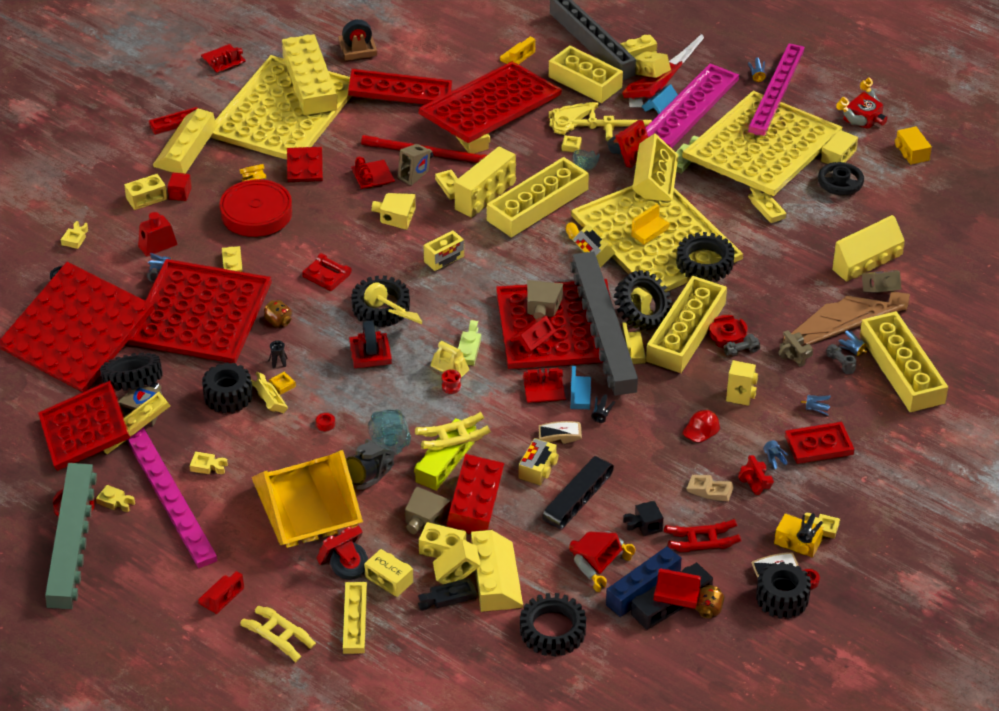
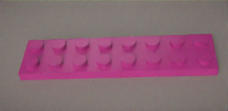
M709 64L646 127L648 137L655 133L669 147L673 148L739 80V74Z

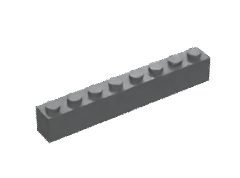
M550 0V14L595 57L622 70L623 80L635 76L636 59L573 0Z

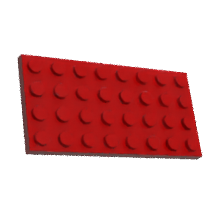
M511 61L420 107L418 114L469 144L560 96L562 89Z

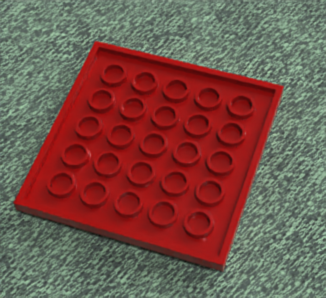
M166 259L146 299L147 302L153 304L155 309L127 343L128 345L236 363L270 288L272 279L269 276Z
M66 262L0 339V349L83 393L100 376L101 365L114 359L155 308L153 304Z
M604 279L608 293L610 295L607 279ZM574 281L555 282L563 283V298L555 316L547 317L556 332L530 352H526L520 340L510 341L512 336L535 320L534 315L528 314L527 284L496 286L508 369L603 363V361L600 362L599 348L596 349L594 342L595 335H591V323H587V311L583 310L582 297L579 298L578 285H575Z

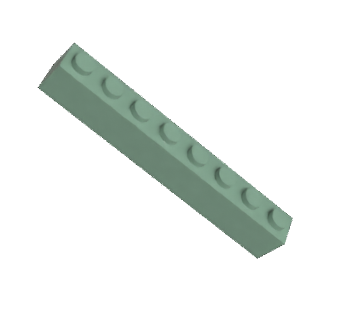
M68 463L45 594L47 608L72 609L73 602L78 600L76 584H80L81 581L79 567H83L84 555L81 553L82 550L86 549L84 534L89 531L87 517H91L92 505H89V503L94 500L92 485H96L97 473H93V464Z

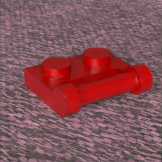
M320 253L317 259L302 271V277L329 291H333L350 276L352 268L347 265L338 264L328 259L325 254ZM323 265H326V266H328V267H330V268H332V269H334V270H336V271H338V272H340V273L337 274V273H335V272H333V271H331V270H329V269L323 267Z

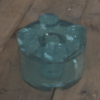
M400 410L377 411L371 415L368 423L370 440L378 441L393 450L395 455L401 453L402 449L410 444L411 434L405 416Z

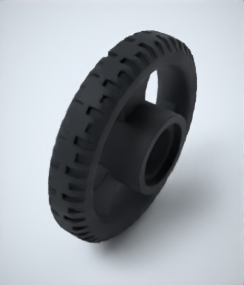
M833 162L820 169L818 182L829 193L850 195L862 188L864 175L859 168L852 164ZM833 171L832 177H824L827 173ZM853 174L857 180L850 179V175Z

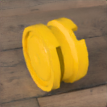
M264 164L240 169V174L243 176L242 182L266 179V174L263 172Z

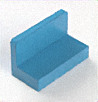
M669 84L652 96L642 107L645 112L655 108L657 113L660 114L678 94L672 85Z
M572 366L570 409L590 410L591 377L576 376V366Z

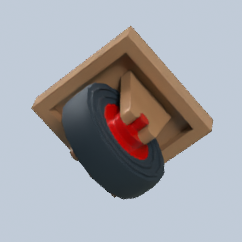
M361 19L348 22L342 30V35L338 36L344 60L377 56V49L370 25Z

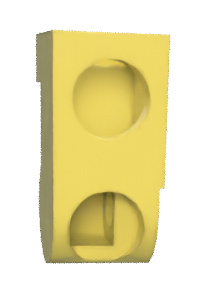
M639 287L635 288L631 293L633 304L641 313L653 315V310L650 309L652 295Z

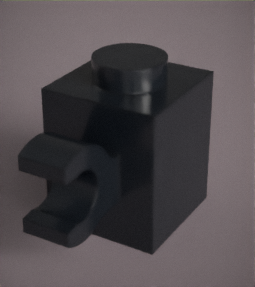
M655 501L635 505V515L631 513L623 515V523L629 522L627 523L628 531L639 527L643 536L663 532L664 517Z

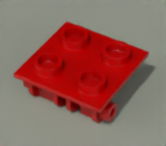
M231 44L201 54V57L217 73L246 62L241 56L243 54L242 48H233Z
M359 156L355 160V166H351L361 189L395 182L384 159L365 163V159Z
M558 367L551 368L549 373H547V368H544V373L541 372V369H539V372L529 369L527 372H523L527 403L566 400L562 369H558Z

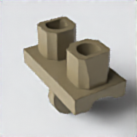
M789 330L783 332L785 340L779 346V356L782 359H794L800 367L804 366L805 359L813 356V348L810 344L801 346L804 344V338L800 332L796 334H791Z

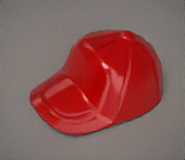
M700 410L690 418L682 434L693 442H703L719 432V419L710 410Z

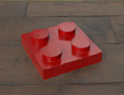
M322 147L287 148L288 182L323 181Z

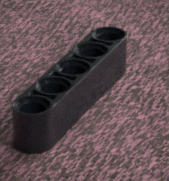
M594 456L547 506L542 520L562 530L610 478L614 465Z

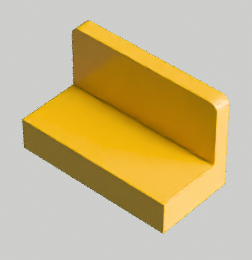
M530 36L522 43H518L501 55L500 61L506 64L511 61L520 64L535 53L536 39Z
M655 204L632 220L631 236L644 245L670 227V223L659 216L660 206L658 204Z

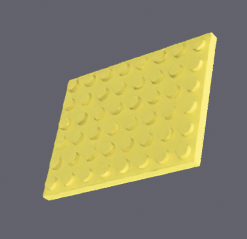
M270 55L216 118L217 127L210 138L287 160V148L312 147L352 97L348 96L350 77L328 71L337 94V110L303 115L285 60Z
M752 91L683 151L682 157L721 175L730 177L735 181L765 192L768 195L775 196L821 153L822 146L827 144L831 136L842 130L843 127L781 102L766 135H755L748 132V129L764 95ZM739 140L744 141V143H742V144H739V143H736V142L739 141Z
M632 185L571 210V216L583 228L587 224L592 229L596 227L603 234L601 238L604 239L606 237L613 244L611 248L616 253L612 258L628 274L634 271L638 272L639 270H643V273L649 271L650 276L652 274L656 275L655 280L659 278L662 280L661 286H667V289L664 290L665 292L688 283L692 277L691 275L687 278L685 273L682 274L676 264L677 247L684 237L688 239L690 234L695 237V233L698 232L700 236H703V232H707V236L715 233V237L721 235L722 240L726 238L675 188L671 201L644 199L634 191ZM655 204H658L660 206L659 216L668 221L670 227L644 245L631 236L632 220ZM731 242L732 248L734 247L735 263L743 259V253ZM698 250L689 255L691 260L701 264H714L722 259L719 254L709 250Z

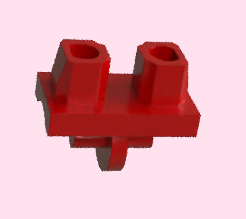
M749 455L748 463L740 468L741 471L738 473V478L741 482H747L755 495H760L763 489H771L774 480L772 476H765V463L758 462L754 455Z

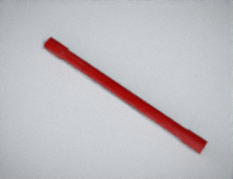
M363 135L361 139V145L401 150L414 145L412 143L381 139L368 135ZM421 145L432 150L433 156L479 163L487 156L485 154L480 155Z

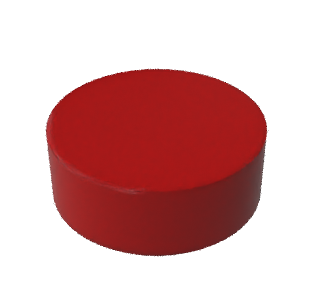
M321 413L315 419L316 427L320 431H330L335 427V417L330 413Z
M804 569L808 573L807 576L811 579V589H815L819 585V573L813 569Z

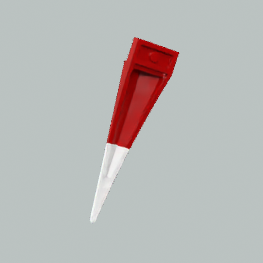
M701 34L688 47L669 61L670 71L657 78L644 76L630 83L622 92L623 97L632 99L638 97L651 98L660 92L703 40V35Z

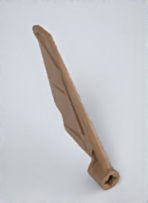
M891 291L889 303L846 296L838 303L825 304L791 334L801 333L804 338L802 346L814 344L861 326L863 319L895 311H907L910 294Z

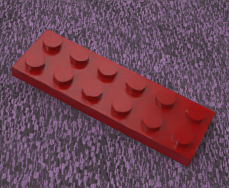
M351 69L348 96L426 105L451 92L452 80Z

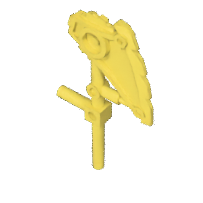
M598 102L569 105L549 111L550 127H552L554 133L565 135L569 130H574L576 126H588L590 129L604 126L606 141L613 137L612 130H614V126L629 127L637 120H614V116H604V120H597L594 110L598 108ZM589 114V119H588V120L582 119V118H584L586 115ZM643 120L645 127L652 122V120Z

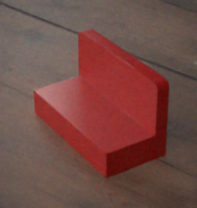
M543 316L533 320L510 338V341L520 340L526 352H530L554 334L556 330L548 317Z
M659 569L654 601L696 609L701 577Z
M236 571L230 577L227 575L222 576L198 599V603L213 613L218 614L244 589L243 574Z

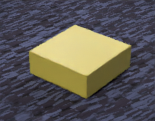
M565 135L562 151L579 153L582 138Z

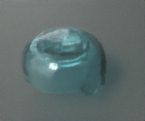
M576 150L572 155V161L583 170H592L597 166L600 154L595 156L594 151L588 153L584 150Z

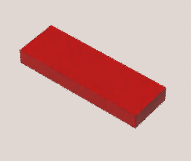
M194 107L149 120V126L155 135L177 129L185 116L198 108Z

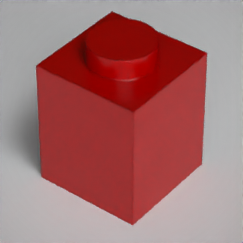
M172 173L168 183L169 200L187 201L192 188L190 174Z

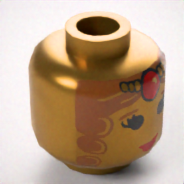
M272 300L264 308V318L276 328L286 327L292 320V310L281 300Z
M706 585L700 589L696 610L700 613V616L712 618V616H717L721 613L725 599L721 590L713 585Z

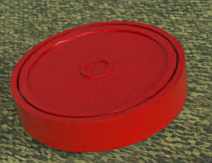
M254 179L237 183L227 189L220 199V213L223 224L230 231L239 235L259 237L273 234L284 228L292 217V199L289 191L282 185L270 180Z

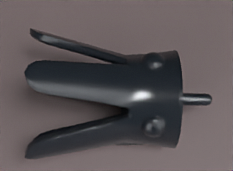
M282 341L270 343L271 353L268 362L272 355V368H276L278 356L281 359L282 365L286 367L285 357L287 359L288 357L284 351L285 344Z
M606 394L603 395L599 405H597L598 397L596 396L595 409L591 414L595 422L604 423L615 404V401H612L605 409Z
M814 513L810 515L807 523H804L805 515L803 514L801 529L797 533V538L803 543H811L817 530L823 524V521H820L812 529L815 519Z

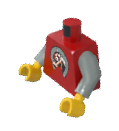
M867 78L860 83V88L866 90L867 93L862 92L850 103L847 98L842 97L836 104L838 110L844 111V121L866 129L871 128L875 123L884 126L888 119L887 116L882 114L883 104L878 100L874 90L870 88L873 84L871 78Z
M589 531L579 541L572 540L570 542L569 550L573 552L574 562L589 580L592 579L594 581L593 588L596 592H601L599 584H602L605 588L607 584L606 578L604 576H597L596 573L601 574L621 551H623V559L630 561L632 555L635 554V546L623 544L624 541L618 537L617 533Z

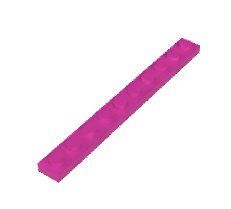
M788 44L749 125L748 132L755 135H766L801 60L805 47Z
M144 427L126 441L196 566L201 568L217 562L216 553Z

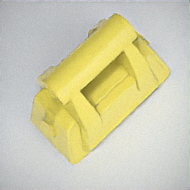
M440 341L438 344L439 349L434 353L430 365L441 372L450 369L456 370L461 374L462 378L469 371L463 353L460 349Z

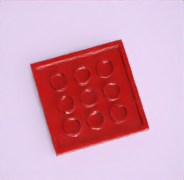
M107 381L38 412L52 462L57 471L67 467L68 463L79 462L131 438L111 381Z

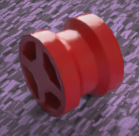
M450 369L443 372L442 389L445 393L455 394L460 391L461 374L458 371Z

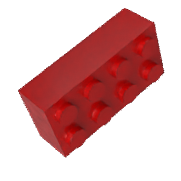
M465 454L446 527L466 531L467 534L488 530L504 468L503 462Z

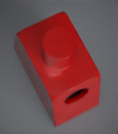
M152 212L149 214V220L140 224L138 247L146 257L151 256L150 253L156 254L178 245L172 226L164 215Z

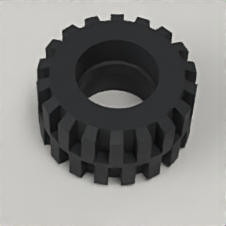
M236 363L217 364L216 367H211L209 371L204 373L202 378L205 404L210 409H214L215 412L234 413L236 410H242V407H247L248 402H251L253 396L251 375L247 369H244V366H237Z
M775 562L771 564V567L767 565L764 567V570H761L758 577L756 592L758 606L762 607V611L765 613L769 612V615L772 617L775 615L781 619L782 617L789 619L793 615L795 617L799 616L800 612L803 613L809 604L811 579L807 576L808 573L805 570L802 571L800 566H793V563L785 564V562H780V564H777Z

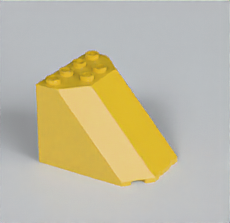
M343 450L329 456L276 471H264L252 477L279 544H286L287 548L299 545L298 540H303V543L319 539V534H322L323 537L339 533L338 529L350 526L354 528L358 526V523L363 522Z

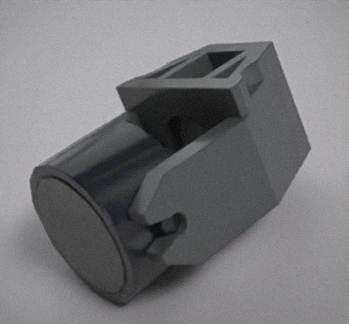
M366 439L365 444L358 446L356 454L346 458L352 484L356 485L355 489H366L378 483L391 470L394 464L395 452L378 441Z

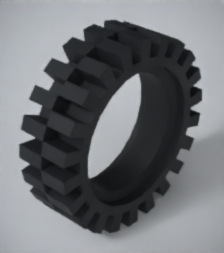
M698 232L695 233V237L690 234L688 239L684 237L677 247V268L680 269L682 274L685 273L687 278L692 275L701 279H707L712 282V278L715 281H719L720 277L724 279L726 274L729 275L733 269L734 247L732 248L731 242L728 243V239L722 240L721 235L715 237V233L707 236V232H703V236H700ZM698 250H709L719 254L722 259L714 264H701L691 260L689 255Z
M639 270L638 272L630 273L617 284L618 286L614 290L616 291L614 298H617L614 303L615 305H620L617 311L618 313H624L621 318L623 320L628 318L626 322L628 325L634 323L633 328L637 329L639 327L642 331L645 329L646 331L660 325L672 308L669 306L672 303V299H667L670 296V292L665 293L664 291L667 289V286H661L662 280L660 278L655 280L656 275L652 274L650 276L649 271L643 273V270ZM633 286H641L652 295L655 302L653 315H645L635 307L631 299V289Z
M384 275L382 279H379V276H375V280L368 277L367 282L362 280L360 284L357 283L355 289L353 288L351 294L352 311L359 321H373L374 326L375 323H378L379 327H383V323L391 326V321L397 324L398 319L401 321L404 319V317L388 312L389 309L396 310L392 307L377 309L371 308L364 303V293L369 285L373 283L384 285L387 293L398 300L396 305L405 309L406 312L410 310L409 289L406 288L404 283L401 284V280L395 281L394 277H390L389 280Z
M132 353L131 356L123 355L122 358L116 357V360L111 359L109 362H105L100 368L102 382L111 381L115 391H120L121 389L127 391L128 388L134 390L136 389L135 387L143 388L144 385L149 386L151 382L155 383L163 376L160 357L154 353H139L138 355Z
M546 593L545 599H543L542 595H538L537 601L532 598L529 600V604L526 603L524 605V610H521L520 636H522L524 643L527 642L529 649L534 646L533 651L536 653L542 649V655L547 656L548 651H551V656H556V651H559L562 656L565 655V649L571 653L574 647L578 648L580 642L583 643L584 636L586 635L585 610H582L580 603L576 604L574 598L568 602V595L564 594L563 598L560 599V593H555V598H551L550 593ZM545 613H560L568 617L573 626L564 635L546 636L536 630L534 621Z

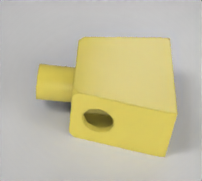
M388 193L385 195L383 202L373 201L372 212L380 213V221L382 223L408 229L416 209L415 194Z

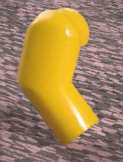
M572 222L566 225V232L569 238L573 239L579 233L577 225Z

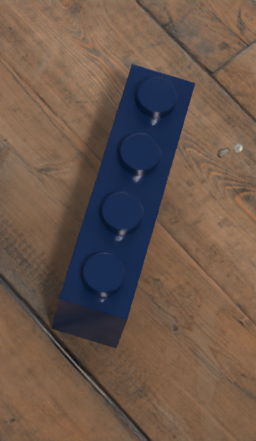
M666 546L606 589V606L621 618L631 610V601L636 596L644 594L657 585L659 569L681 572L682 558Z

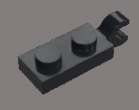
M467 578L431 587L430 593L418 595L420 601L418 606L421 611L429 609L433 604H435L436 608H441L476 599L477 592L471 579Z

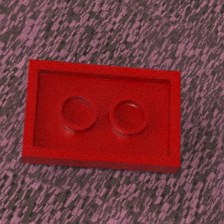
M842 421L785 431V438L796 464L854 455L855 449Z

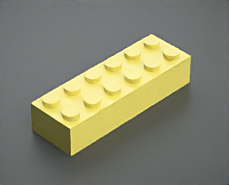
M315 34L282 39L283 57L303 115L337 110V94Z
M563 157L487 203V221L512 238L587 191L589 173Z
M692 276L648 342L646 362L682 373L707 334L710 324L714 322V319L726 304L727 287Z
M897 311L863 319L860 338L866 343V347L909 412L945 404L948 392L947 384Z

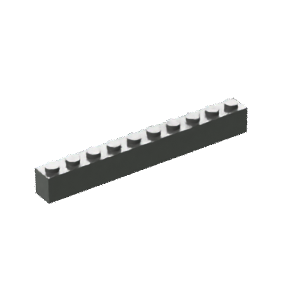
M595 252L573 254L572 262H570V271L574 273V283L578 285L579 298L582 297L583 310L587 311V323H591V335H595L596 349L599 348L600 362L603 361L604 374L608 375V387L612 388L614 396L637 393L638 377Z

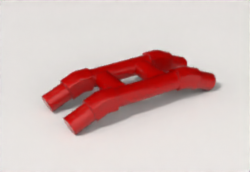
M735 519L715 523L714 525L693 527L665 525L664 533L677 537L688 536L689 542L668 541L667 547L679 552L714 548L725 549L742 542L739 534L717 539L716 534L724 533L738 526ZM708 533L709 541L697 542L696 534Z

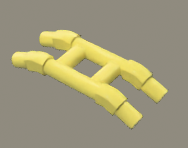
M482 412L453 423L436 427L415 428L416 435H424L425 437L439 435L441 440L421 442L422 449L436 451L470 441H478L491 431L488 425L469 434L466 431V428H470L476 425L477 422L485 419ZM458 430L460 436L448 438L446 432Z
M257 606L255 609L256 614L269 619L263 626L255 620H241L242 627L258 633L279 647L295 663L302 656L287 642L293 634L309 649L316 645L305 630L289 622L269 607ZM277 624L286 629L279 636L270 632Z

